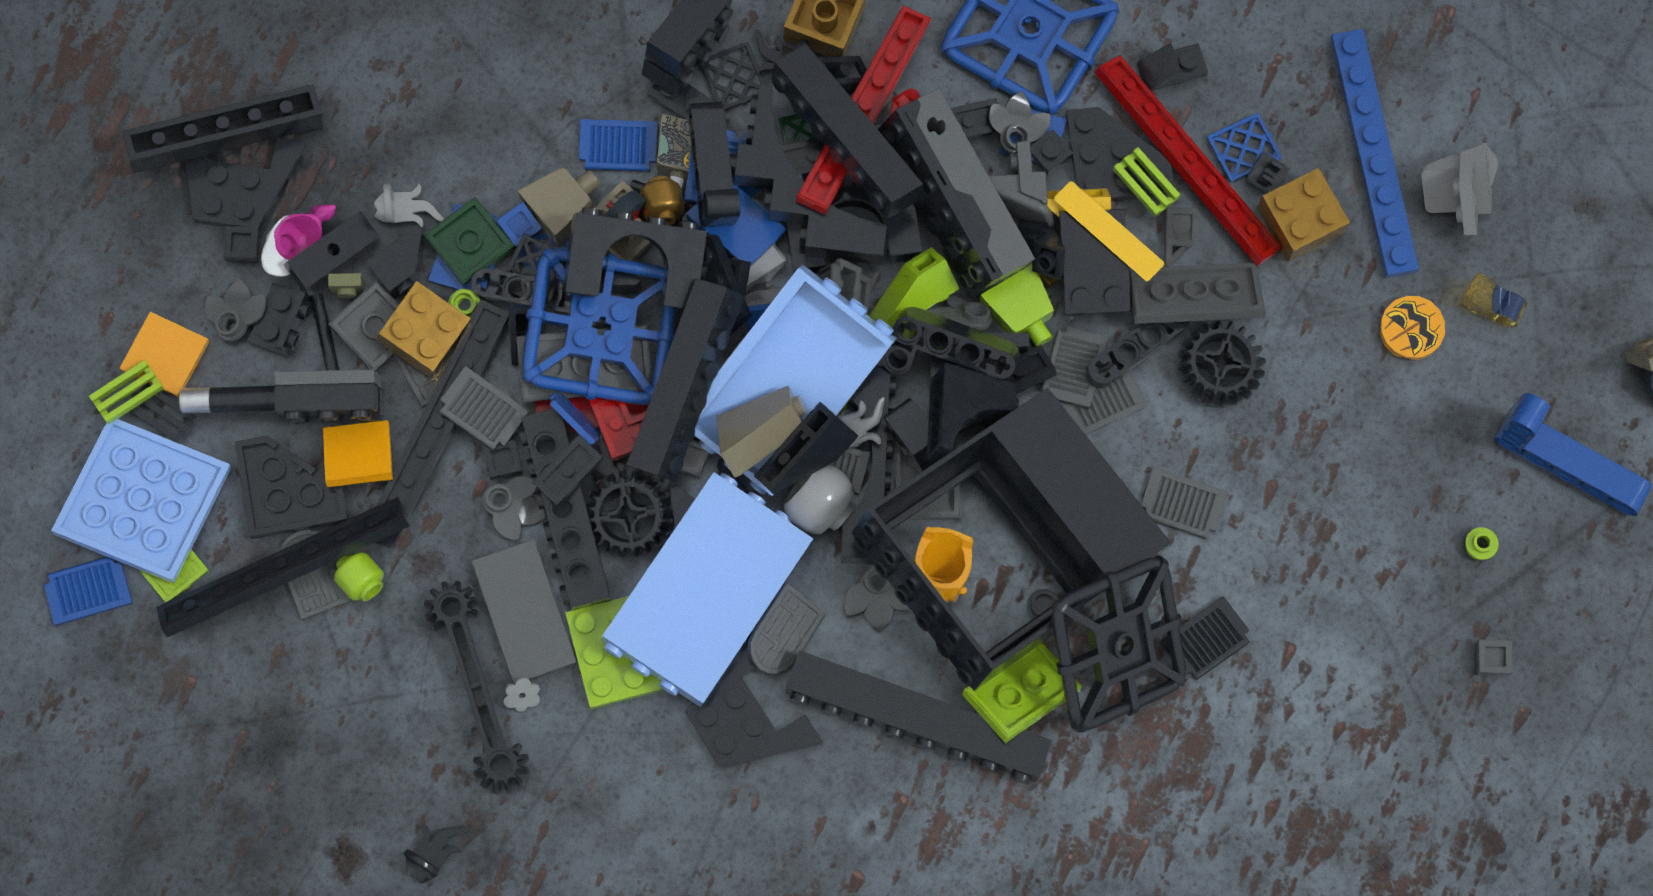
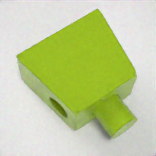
M1032 264L981 294L979 302L989 307L992 319L1005 333H1028L1035 346L1044 345L1052 339L1053 336L1044 323L1052 318L1054 309L1039 274L1032 271Z

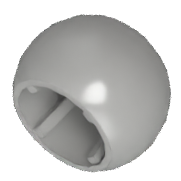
M828 465L796 483L783 502L784 511L794 526L804 532L822 534L829 527L835 531L843 524L853 510L848 505L854 496L853 486L849 478L840 469L833 465Z

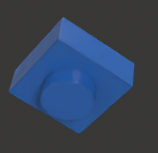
M523 201L497 219V222L516 247L519 245L523 234L532 236L542 228Z

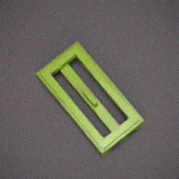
M1139 147L1132 154L1127 155L1122 162L1117 163L1113 167V171L1154 217L1180 197V193ZM1135 160H1137L1141 164V166L1149 173V175L1166 192V194L1169 196L1168 198L1159 190V188L1151 181V179L1134 162ZM1127 166L1161 203L1157 206L1125 170Z
M143 360L89 395V397L109 425L164 388L149 365ZM142 373H146L145 375H143L142 377H140L139 379L129 384L128 386H126L125 388H123L122 390H120L119 392H117L116 394H114L113 396L109 397L101 403L102 399H104L111 393L115 392L116 390H118L131 380L135 379ZM149 381L153 383V385L146 388L130 400L126 401L110 413H108V411L106 410L112 405L122 400L123 398H126L127 396L132 394L135 390L139 389Z

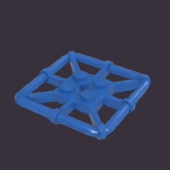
M966 0L946 31L940 47L942 54H946L956 64L990 82V87L995 90L1000 88L1012 96L1023 92L1031 107L1048 112L1051 115L1058 113V109L1067 102L1087 68H1092L1095 63L1094 57L1114 26L1120 10L1118 3H1114L1113 0H1090L1099 6L1068 12L1052 3L1053 0H1009L1006 6L995 0ZM977 6H982L999 16L990 31L958 38ZM1103 17L1084 50L1062 39L1070 24ZM1031 21L1037 23L1035 28L1038 30L1037 33L1027 34L1024 32L1025 28L1021 26L1023 23L1030 24ZM992 42L1009 52V54L996 72L960 50ZM1055 49L1076 60L1074 67L1056 96H1054L1046 63ZM1017 57L1037 68L1045 99L1005 77Z
M548 248L543 251L537 266L531 308L527 309L526 314L529 323L522 361L524 372L522 377L527 383L531 382L533 385L545 389L585 395L586 399L594 400L597 397L637 405H648L675 336L673 330L677 308L664 307L659 332L635 328L637 308L662 291L664 267L619 259L615 254H608V256L604 257L602 269H605L602 292L597 297L570 294L572 297L569 316L546 312L544 311L550 269L562 285H564L565 269L560 261L567 262L568 249L552 250ZM614 271L660 279V281L634 299L611 295ZM599 319L605 320V324L610 327V330H605L603 335H598L597 329L592 327V323H597ZM542 323L567 327L564 347L536 366ZM633 339L658 343L652 386L630 358ZM567 356L591 359L588 383L543 375V373ZM600 361L622 365L641 392L598 385Z

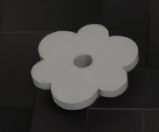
M527 677L518 678L514 684H508L505 687L504 705L507 708L515 707L518 712L525 711L527 707H535L540 702V697L537 694L540 690L539 685L531 683Z

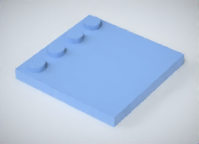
M117 419L109 425L106 423L51 531L55 536L174 584L231 470V466L226 462Z

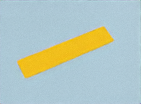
M1070 181L1054 197L1055 202L1145 281H1149L1164 266V262L1074 182Z

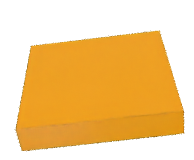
M150 312L119 369L125 373L145 360L164 389L162 391L179 398L180 390L186 387L210 341L206 337ZM144 372V373H142L141 375H139V376L136 377V378L139 379L140 377H142V376L145 375L146 373Z
M388 420L323 428L325 482L327 487L393 480L391 436Z

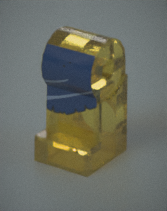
M1477 272L1471 280L1460 306L1493 322H1498L1511 328L1517 327L1527 307V300L1515 292L1508 291L1488 281L1489 277Z

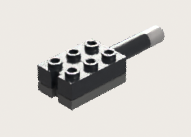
M376 370L275 372L276 386L182 388L179 394V405L182 413L277 412L284 417V420H289V423L292 424L309 423V418L321 419L323 423H341L342 416L355 419V422H375V416H384L383 377Z

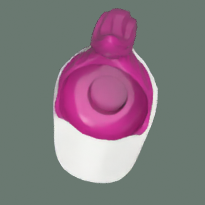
M318 204L313 206L308 214H291L282 217L267 234L261 255L264 270L273 276L283 277L289 275L290 273L284 264L322 238V222L329 221L334 216L336 206L333 204Z

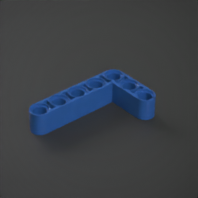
M1524 393L1507 413L1495 435V441L1511 452L1627 515L1637 516L1652 489L1651 483L1542 423L1550 409V405L1534 394Z

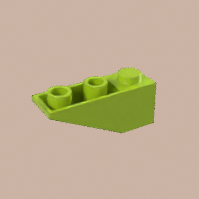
M930 247L905 263L869 317L875 322L877 319H881L893 328L900 313L905 308L917 307L927 310L936 303L946 300L950 294L959 289L946 259Z

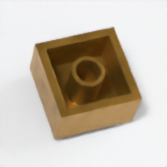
M795 0L784 24L783 40L797 45L801 39L808 41V47L814 52L827 57L846 56L865 10L866 0Z
M1319 168L1263 195L1257 206L1272 235L1283 247L1281 251L1288 262L1343 235L1350 224L1349 219Z
M416 281L379 332L376 340L428 377H431L469 323L470 318Z

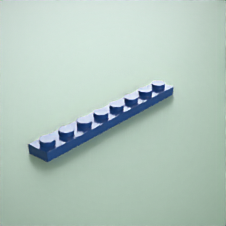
M1359 29L1332 34L1330 38L1385 278L1417 273L1419 270L1364 31Z

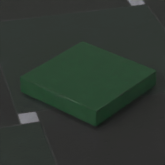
M476 196L424 234L425 239L463 287L471 282L473 275L478 270L490 268L515 249V245Z

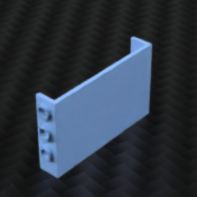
M804 265L800 266L718 371L707 395L706 406L702 410L695 428V436L700 439L698 444L710 454L716 452L721 456L717 415L786 386H789L794 396L799 395L803 400L807 412L803 415V420L819 402L823 403L837 415L897 339L892 335L894 330L881 319H877L875 322L866 315L867 308L856 299L852 298L849 301L839 293L842 289L831 279L826 277L822 280ZM776 450L743 473L752 480L750 485L762 495L768 493L773 496L774 494L758 481L754 475Z
M713 472L601 638V641L605 643L603 648L608 653L618 659L623 655L633 662L631 667L645 677H648L650 674L661 681L659 686L673 696L680 693L699 707L707 699L813 540L812 537L792 525V521L787 514L780 510H776L774 513L764 506L766 502L760 496L753 492L746 494L737 488L738 483L733 478L724 473L719 476L715 472Z

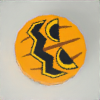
M1405 296L1393 301L1385 309L1380 321V337L1384 346L1393 355L1400 358L1420 360L1430 356L1441 345L1445 335V320L1441 311L1430 300L1420 296Z

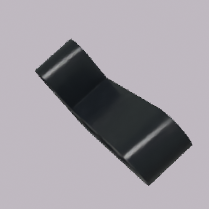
M722 101L691 103L688 105V123L701 227L735 225L740 217L741 204L739 191L737 188H733Z
M908 307L900 313L892 328L894 330L892 335L897 339L883 355V363L887 370L892 373H905L911 367L918 350L986 375L1004 379L1014 372L1020 358L1019 348L1009 340L917 307ZM903 321L913 322L918 330L911 331L906 329ZM934 333H944L948 337V341L940 342L935 338ZM972 343L979 348V352H969L965 348V344ZM987 350L991 351L988 356L989 358L984 357ZM893 351H903L908 359L901 360L897 358ZM1000 356L1006 357V363L1000 362Z

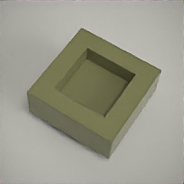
M361 273L328 274V287L332 294H337L338 298H356V294H362L365 291V281Z

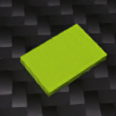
M1044 643L1037 646L976 691H973L968 686L962 694L1005 743L1065 702L1062 677L1057 674L1056 663L1059 660ZM1076 680L1077 692H1080L1082 685Z

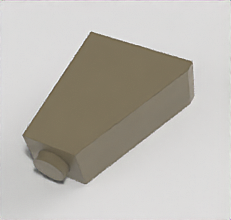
M789 386L717 415L720 454L734 478L746 472L780 447L803 421V415L807 413L804 402L799 395H793Z

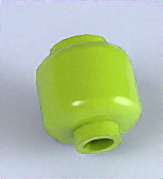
M351 553L337 561L336 567L338 569L335 572L334 581L351 600L368 601L375 597L383 588L384 572L367 553Z

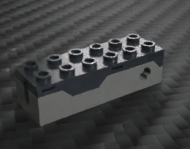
M910 88L895 96L892 100L890 115L878 128V131L923 183L919 201L915 204L921 207L927 218L926 223L929 230L938 237L943 246L942 252L944 257L956 269L961 287L970 294L971 298H974L1024 269L1035 260V257L940 89L921 97L918 90Z

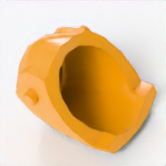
M927 527L917 547L914 561L946 603L955 602L960 594L966 595L967 588L964 585L972 566L973 538L952 529Z

